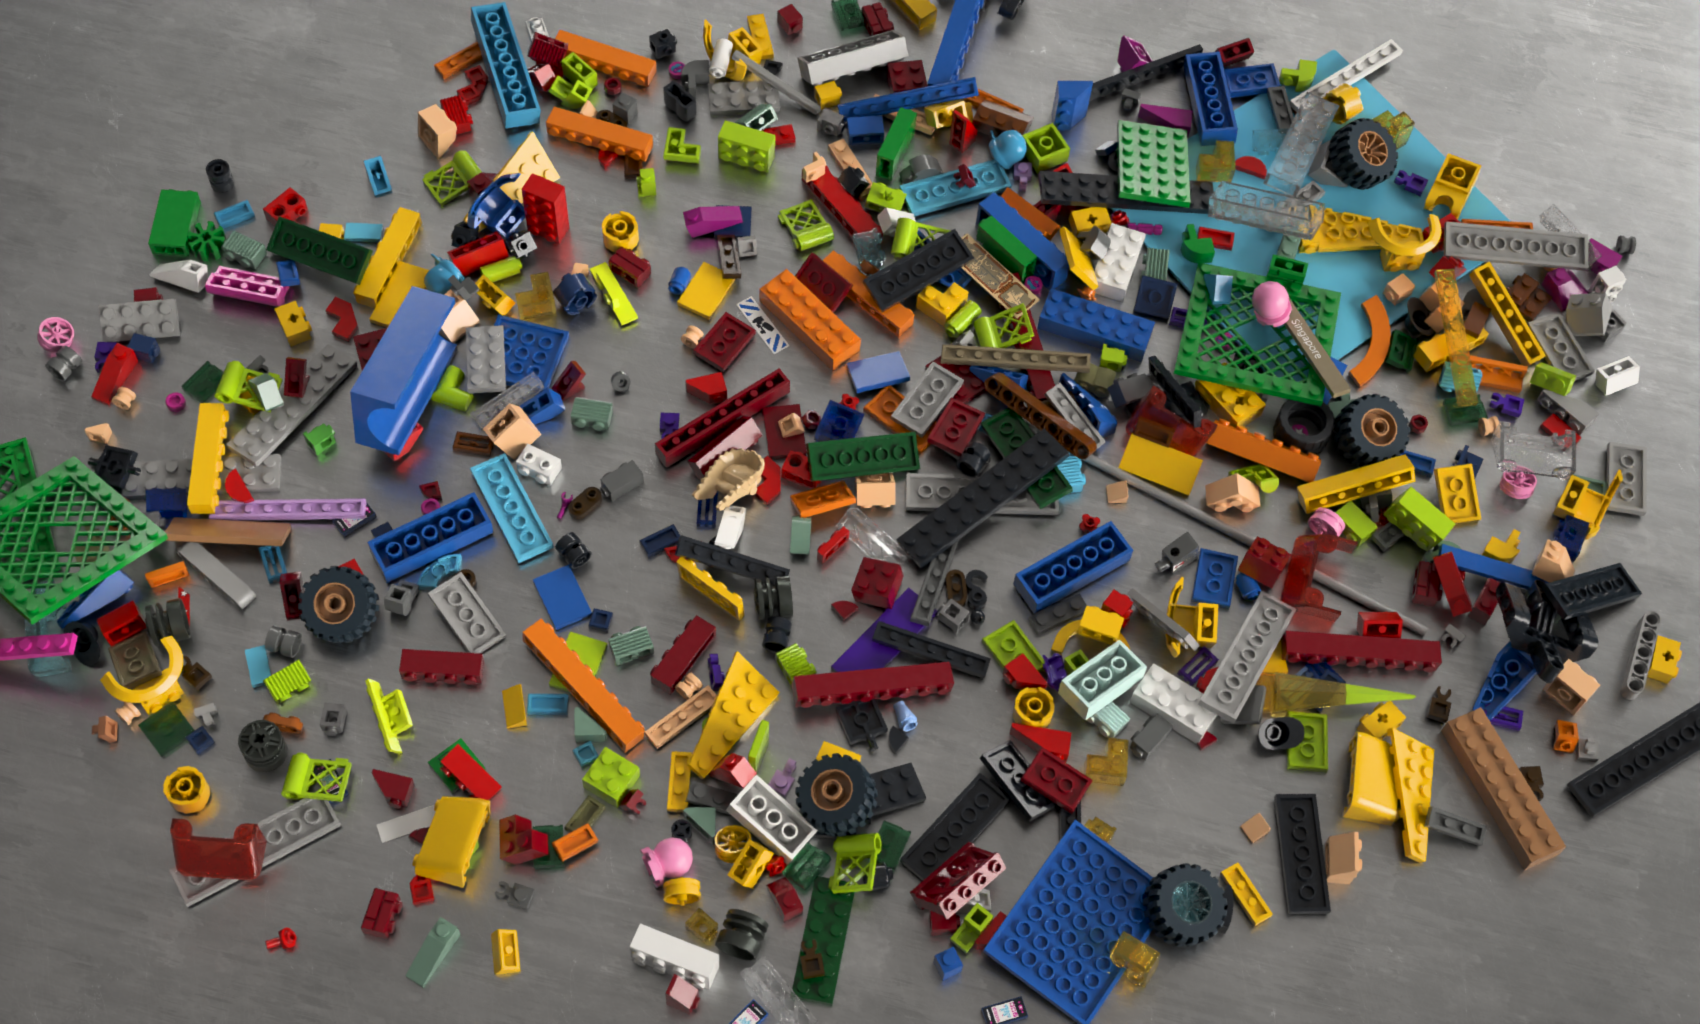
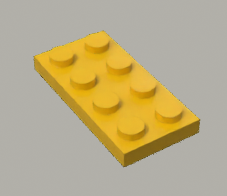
M683 557L678 559L676 563L680 578L740 621L745 616L742 598L737 593L729 592L722 582L714 581L707 571L699 570L692 560H686Z

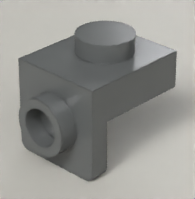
M454 275L448 279L452 284L450 289L456 296L460 294L465 301L479 291L478 286L470 277H467L461 283Z

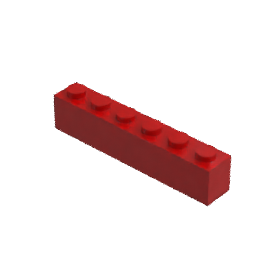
M827 165L825 166L824 175L807 183L803 179L802 169L801 180L864 252L883 242L881 226L873 221L872 216L863 210L860 202L855 201L851 194L841 185L838 178L831 174Z

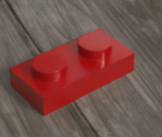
M792 124L762 129L763 132L775 135V146L796 142Z
M843 526L831 535L827 543L823 542L818 547L817 560L821 564H824L849 540V530Z

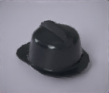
M1411 297L1407 303L1409 314L1404 321L1406 330L1412 339L1423 335L1431 336L1434 330L1424 322L1429 316L1427 307L1419 298Z
M75 621L68 623L63 632L74 633L78 636L74 650L75 657L83 665H95L100 657V648L97 643L99 638L98 631L89 623Z
M1293 717L1267 719L1261 724L1258 731L1259 741L1262 746L1271 750L1294 748L1302 742L1305 734L1302 723Z

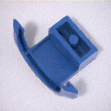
M521 173L503 175L481 192L468 212L467 226L469 228L475 229L482 222L493 233L498 231L503 239L509 238V235L525 219L524 206L518 200L509 198L499 187L508 182H515Z

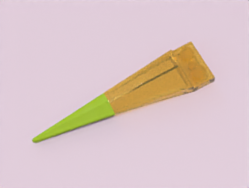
M1262 672L1255 684L1264 685L1267 688L1262 713L1406 700L1416 697L1411 694L1278 672Z

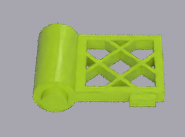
M458 151L454 154L452 161L436 171L431 170L423 175L422 181L442 207L468 190L467 181L482 171L467 151ZM454 169L453 176H445L447 170ZM433 179H440L438 186L430 185L429 182ZM443 180H451V186L443 187ZM456 181L465 184L461 188H454ZM440 191H449L448 196L441 200L439 197Z
M812 199L781 210L779 215H777L781 224H785L793 236L794 248L800 252L834 240V233L830 224L826 223ZM811 207L812 211L807 213L803 212V209ZM792 213L795 214L796 217L795 219L787 218L786 215ZM800 216L808 218L806 222L799 221L798 219ZM811 219L818 220L820 223L814 225L811 224L810 221ZM795 225L804 227L799 231L794 230Z
M898 218L891 255L894 256V259L900 260L914 252V247L917 245L925 246L923 242L928 238H931L932 241L935 240L933 235L936 233L946 234L950 230L918 223L909 218ZM918 228L925 229L929 236L921 240L917 234Z
M1024 303L991 317L978 318L973 323L980 347L1007 348L1019 342L1024 344L1031 341V337L1034 336ZM1022 310L1023 314L1020 320L1014 319V314ZM1007 319L1003 327L997 326V320ZM1011 321L1017 323L1013 332L1007 330ZM1021 326L1027 327V333L1023 335L1017 334ZM1004 333L1011 334L1010 339L1002 343L1001 339Z
M239 361L228 362L214 396L223 403L230 404L234 402L265 411L257 396L253 393L251 386L246 381L248 375L257 377L264 373L246 369ZM269 372L268 375L275 378L277 387L280 390L283 379L280 378V375ZM249 391L252 396L249 399L239 398L240 394Z
M305 753L292 755L281 795L289 800L307 798L342 802L352 764L348 759L336 758L335 761L310 759ZM315 766H324L326 769L317 776L313 773ZM337 768H345L344 773L337 778L332 773ZM330 774L333 781L323 786L319 780ZM316 782L321 787L315 793L308 792L309 787ZM337 784L340 788L338 795L329 794L327 790Z
M878 833L846 835L836 838L833 843L834 851L837 853L834 876H830L829 889L833 893L873 890L877 854L881 852L882 846ZM865 858H870V863L864 868L859 865ZM851 859L853 862L843 869L841 867L842 860ZM858 866L861 871L852 878L848 873ZM866 875L868 877L867 884L858 885L856 882ZM845 876L850 879L844 886H839V881Z

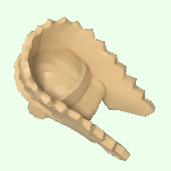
M740 448L739 450L731 449L729 452L725 451L724 455H719L718 460L714 461V465L709 467V471L701 479V484L696 486L697 490L692 493V496L696 500L712 499L717 491L726 495L716 505V510L721 511L726 507H730L736 500L745 495H754L757 492V485L761 481V474L765 465L764 459L754 450L749 451L748 449L743 450Z

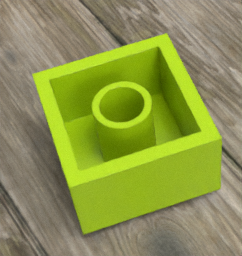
M1053 123L1022 135L1027 146L1025 156L1032 163V167L1037 174L1040 171H1045L1068 161L1070 147Z
M605 747L582 778L583 787L618 808V805L640 777V769L637 765Z

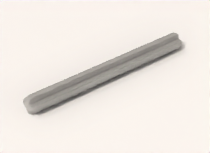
M736 50L733 53L732 59L734 61L741 59L747 65L746 69L814 115L820 112V105L740 51Z

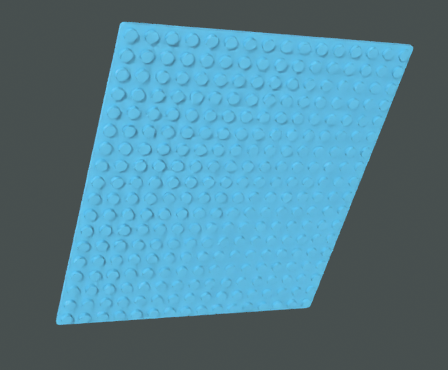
M1331 50L1315 60L1317 61L1316 74L1312 85L1308 89L1348 66L1349 63L1336 50ZM1364 77L1350 85L1353 88L1357 87L1359 89L1363 111L1343 124L1333 122L1331 120L1333 117L1329 111L1326 113L1324 110L1317 113L1327 121L1325 127L1313 139V142L1300 152L1294 150L1287 136H1291L1294 132L1278 134L1267 93L1258 95L1234 110L1238 127L1236 143L1201 146L1198 133L1187 139L1189 180L1213 183L1217 209L1215 214L1111 208L1113 212L1117 210L1126 212L1130 223H1136V225L1138 223L1153 224V226L1155 224L1162 225V234H1146L1144 245L1151 249L1169 250L1168 270L1190 294L1198 263L1188 261L1180 251L1183 243L1182 233L1185 232L1187 224H1194L1196 235H1198L1199 226L1235 233L1232 251L1214 248L1215 254L1212 263L1205 264L1266 276L1272 255H1277L1285 229L1297 231L1299 225H1312L1308 207L1273 232L1261 221L1262 216L1311 181H1315L1325 191L1324 196L1313 203V205H1316V208H1331L1334 212H1349L1371 217L1372 219L1380 218V221H1388V224H1403L1421 228L1422 232L1429 226L1427 220L1429 214L1438 216L1440 220L1451 212L1449 207L1443 204L1436 205L1432 211L1424 209L1427 196L1446 157ZM1280 84V86H1285L1289 102L1305 92H1295V86ZM1293 114V117H1294V120H1295V124H1296V127H1297L1296 130H1298V129H1299V126H1300V123H1301L1303 120L1298 121L1297 118H1296V117L1294 116V114ZM1368 118L1374 120V122L1377 121L1394 138L1392 140L1396 143V152H1398V159H1396L1398 162L1395 171L1387 180L1372 188L1360 190L1350 187L1349 184L1347 187L1324 185L1308 176L1317 147L1331 140L1337 130L1354 120ZM1240 157H1256L1266 166V178L1264 180L1233 169L1232 165ZM1399 170L1405 171L1409 176L1414 173L1428 179V183L1421 196L1404 190L1405 185L1394 183ZM1475 186L1458 218L1459 222L1462 219L1510 221ZM1381 249L1337 252L1317 251L1311 254L1299 253L1297 250L1295 260L1308 263L1303 285L1341 292L1331 357L1339 360L1371 338V326L1361 304L1373 296L1377 295L1387 312L1390 325L1408 314V300L1411 297L1420 298L1423 292L1436 281L1428 272L1444 256V250H1439L1434 254L1431 251L1427 252L1419 269L1413 271L1399 270L1396 272L1383 270L1379 254ZM1462 260L1464 262L1463 266L1467 270L1446 286L1448 287L1484 262ZM1404 273L1415 285L1411 296L1394 305L1386 299L1383 292L1387 283ZM1239 291L1232 293L1237 299L1243 296ZM1247 300L1240 302L1244 307L1251 305ZM1213 304L1216 308L1222 306V304ZM1236 304L1230 306L1234 312L1240 310ZM1207 306L1206 311H1211L1212 309L1209 306ZM1311 306L1305 308L1308 314L1315 312ZM1254 308L1248 310L1252 316L1255 315ZM1226 309L1219 311L1224 317L1230 314ZM1244 312L1237 315L1242 321L1248 318ZM1216 314L1211 315L1215 320L1220 319ZM1318 315L1312 317L1316 322L1318 319ZM1233 317L1227 320L1231 325L1238 323ZM1257 319L1235 328L1254 351H1258L1281 340L1280 336L1270 325L1262 326ZM1306 320L1308 326L1313 325L1309 320ZM1223 322L1219 323L1223 329L1227 328ZM1287 329L1282 331L1285 337L1290 336ZM1228 331V333L1231 334L1232 337L1235 336L1231 331ZM1294 339L1289 340L1293 346L1297 345ZM1235 340L1239 346L1243 345L1239 340ZM1286 343L1279 345L1283 351L1289 349ZM1275 347L1268 350L1273 356L1279 353ZM1246 348L1243 349L1247 355L1251 354ZM1298 348L1297 350L1303 355L1301 349ZM1293 351L1287 354L1291 360L1298 357ZM1264 352L1258 355L1262 360L1269 358ZM1283 356L1276 359L1280 364L1287 362ZM1301 360L1295 362L1299 369L1306 366ZM1272 361L1266 363L1270 370L1277 367ZM1291 365L1284 368L1288 373L1295 371ZM1260 366L1261 370L1263 372H1266V370L1262 366ZM1308 369L1303 371L1306 377L1308 375ZM1280 370L1274 372L1279 378L1285 376ZM1299 374L1292 376L1297 382L1303 380Z

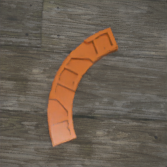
M1377 295L1361 304L1371 326L1372 335L1366 356L1348 373L1358 387L1367 383L1376 374L1385 360L1390 345L1389 318Z

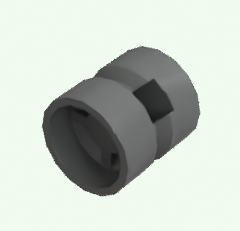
M63 345L56 352L57 357H52L45 364L46 369L61 381H65L72 374L71 369L75 370L82 363L81 357L74 350Z
M273 625L267 633L265 649L275 653L280 651L282 655L294 658L300 649L302 634L292 630L286 632L285 628Z

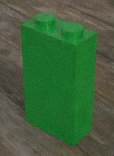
M900 107L877 154L875 176L892 182L915 135L916 112Z
M161 189L148 242L152 254L189 256L191 248L187 235L189 231L191 233L195 231L201 205L198 192Z
M992 215L987 219L981 220L978 224L976 242L1011 274L1018 272L1021 283L1024 284L1026 278L1034 275L1037 256Z

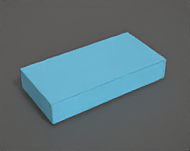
M346 223L344 240L378 243L382 241L383 224Z
M265 645L245 650L253 688L264 686L263 680L271 676Z

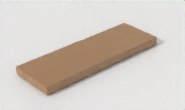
M174 517L165 532L168 536L166 541L283 546L291 531V523Z

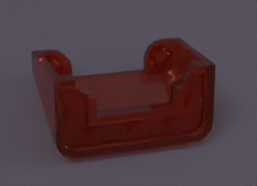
M1153 385L1139 401L1125 427L1127 434L1131 436L1134 433L1138 419L1141 416L1176 429L1169 447L1196 457L1213 435L1218 425L1208 419H1201V427L1194 428L1189 422L1163 407L1166 403V395L1162 390Z
M172 818L170 833L176 868L181 875L238 880H254L260 875L267 841L258 824L245 823L239 825L234 832L233 839L193 836V827L189 821Z

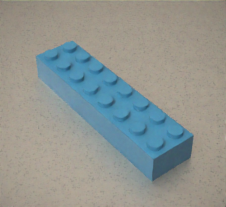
M506 3L471 7V23L505 129L540 123V106Z

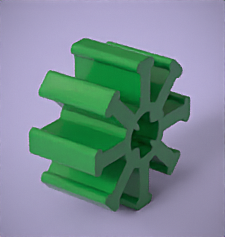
M212 221L207 222L206 230H203L201 224L197 223L195 225L197 233L189 231L187 235L194 257L200 254L204 262H208L209 253H213L215 260L220 259L219 250H222L221 246L227 240L223 228L219 226L216 229Z

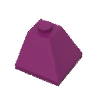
M1125 35L1121 37L1117 59L1121 72L1153 61L1141 42Z
M1557 268L1548 272L1541 284L1545 291L1552 296V300L1561 312L1566 310L1570 295L1589 294L1571 269Z

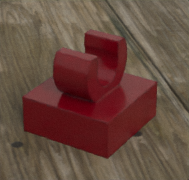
M965 164L958 166L959 172L955 173L953 177L956 180L961 178V180L956 182V185L959 188L965 184L969 188L976 186L972 171Z
M632 789L629 790L618 806L624 811L631 810L633 814H640V811L636 808L637 803L645 806L647 803L644 799H641L644 794L640 790Z

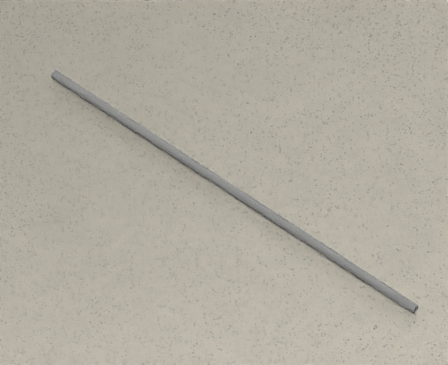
M1024 420L1034 435L1040 432L1038 428ZM1094 455L1081 459L1122 481H1127L1128 484L1248 546H1251L1255 538ZM1290 557L1287 566L1376 612H1397ZM1397 612L1403 620V626L1422 636L1426 634L1428 627Z

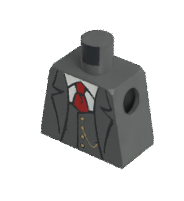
M1187 531L1162 550V559L1155 563L1156 568L1160 573L1168 568L1172 573L1179 571L1198 560L1199 545Z

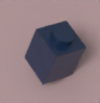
M134 333L128 344V348L133 349L137 359L153 363L155 357L160 352L156 339Z

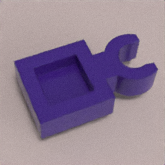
M1399 170L1394 183L1405 185L1404 190L1421 196L1428 183V179L1414 173L1409 176L1405 171Z
M97 342L94 356L97 361L95 364L97 373H100V369L104 366L106 358L116 345V342Z
M1499 393L1492 394L1491 399H1495L1497 402L1491 401L1489 407L1502 408L1501 413L1520 417L1524 399L1506 394L1504 398Z
M661 412L660 432L663 433L661 439L679 429V413Z
M709 654L710 658L707 661L710 670V686L713 691H719L724 682L725 674L721 672L718 654Z

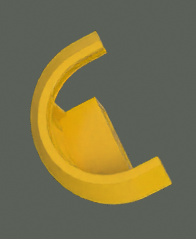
M705 19L703 41L711 61L714 52L711 42L712 26ZM743 27L728 35V40L733 43V48L725 77L733 81L742 80L748 70L746 69L747 65L741 59L739 61L732 59V55L736 50L756 63L761 64L763 49Z
M1429 214L1427 220L1430 227V235L1420 244L1419 241L1397 243L1386 235L1380 218L1368 221L1370 234L1373 240L1381 247L1379 254L1383 270L1396 272L1399 270L1413 271L1419 269L1426 253L1437 245L1441 237V225L1438 216Z
M1618 469L1605 495L1589 489L1588 485L1590 482L1571 475L1553 514L1587 529L1586 540L1596 536L1603 516L1623 480L1621 470Z
M1181 577L1172 588L1167 607V616L1189 632L1200 645L1199 647L1212 648L1217 643L1218 604L1199 602L1196 606L1178 605V597L1183 590L1184 577ZM1165 633L1167 648L1172 656L1176 658L1180 654V642Z
M1086 605L1082 619L1068 623L1057 633L1051 650L1062 656L1067 641L1075 634L1109 645L1121 640L1130 649L1127 640L1120 633L1124 618L1120 617L1117 613H1108L1096 606L1090 607Z
M173 636L160 639L168 651L170 659L169 668L161 671V676L131 690L121 686L109 671L100 679L108 693L123 702L140 703L148 716L159 712L168 703L178 700L184 694L177 681L183 667V654Z

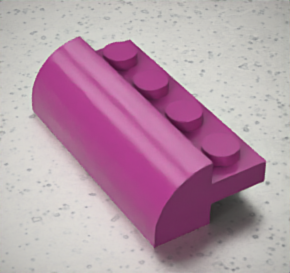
M219 266L215 273H211L205 284L206 291L209 294L276 307L285 304V295L290 287L281 286L279 277Z

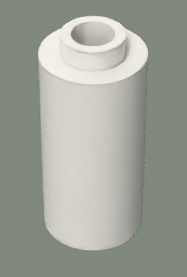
M718 39L715 44L709 68L710 74L715 78L724 77L727 72L733 43L727 39Z

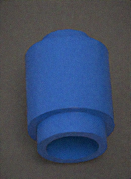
M677 267L674 269L668 283V289L673 294L680 295L685 291L691 278V273L687 268Z
M1242 572L1236 576V585L1243 599L1249 601L1257 599L1261 593L1257 581Z

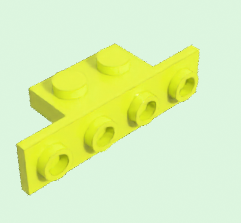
M604 262L590 268L589 270L595 279L598 290L602 291L605 302L610 305L620 324L624 325L638 319L635 310L607 263Z
M367 679L365 680L366 690L371 697L372 709L377 716L378 727L384 737V746L388 751L400 755L403 752L397 735L413 726L402 691L396 689L384 696L380 683Z

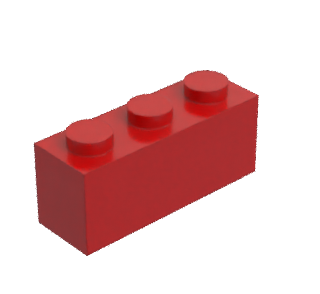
M498 231L447 252L450 261L460 270L463 277L480 270L482 266L509 257L503 238Z
M459 744L440 761L442 766L440 770L447 777L451 775L456 780L455 785L461 791L466 790L471 795L469 798H482L490 801L502 788Z

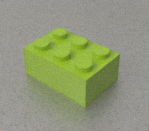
M725 120L718 135V158L768 173L775 158V135Z
M1409 487L1399 495L1383 514L1390 523L1395 524L1402 530L1404 535L1413 539L1421 549L1427 552L1443 541L1455 526L1452 520L1413 487Z

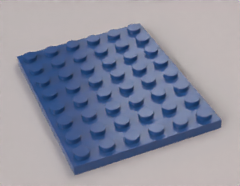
M1074 820L987 943L983 952L1078 1024H1090L1153 930L1147 924L1150 920L1148 917H1145L1143 912L1147 910L1146 906H1143V899L1147 898L1144 892L1146 887L1151 886L1149 882L1153 877L1077 820ZM1173 892V894H1172L1171 901L1173 900V898H1174L1175 895H1176L1174 892Z

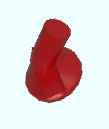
M286 927L278 932L279 937L265 941L267 949L282 945L283 949L292 948L296 944V934L292 929Z

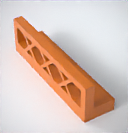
M1009 187L1001 195L1010 207L1015 208L1019 215L1027 219L1036 230L1041 231L1043 236L1049 241L1060 229V225Z
M1454 352L1450 360L1451 363L1480 369L1482 371L1481 386L1520 393L1522 390L1523 378L1528 366Z

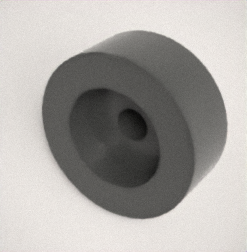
M623 371L616 372L611 377L612 386L617 391H625L631 384L628 374Z

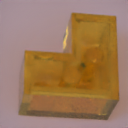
M1387 110L1372 119L1374 122L1381 123V126L1388 130L1389 135H1392L1394 138L1392 140L1396 143L1397 149L1407 144L1415 122L1404 111L1394 117Z
M1216 140L1213 154H1199L1196 164V181L1232 182L1235 173L1234 141Z
M549 273L531 274L532 290L515 293L520 320L557 314Z
M1108 738L1105 746V756L1087 754L1084 762V775L1093 780L1092 783L1124 786L1127 778L1129 740Z
M1123 931L1110 952V959L1116 966L1128 969L1127 977L1129 981L1136 986L1141 985L1145 988L1158 968L1160 952Z

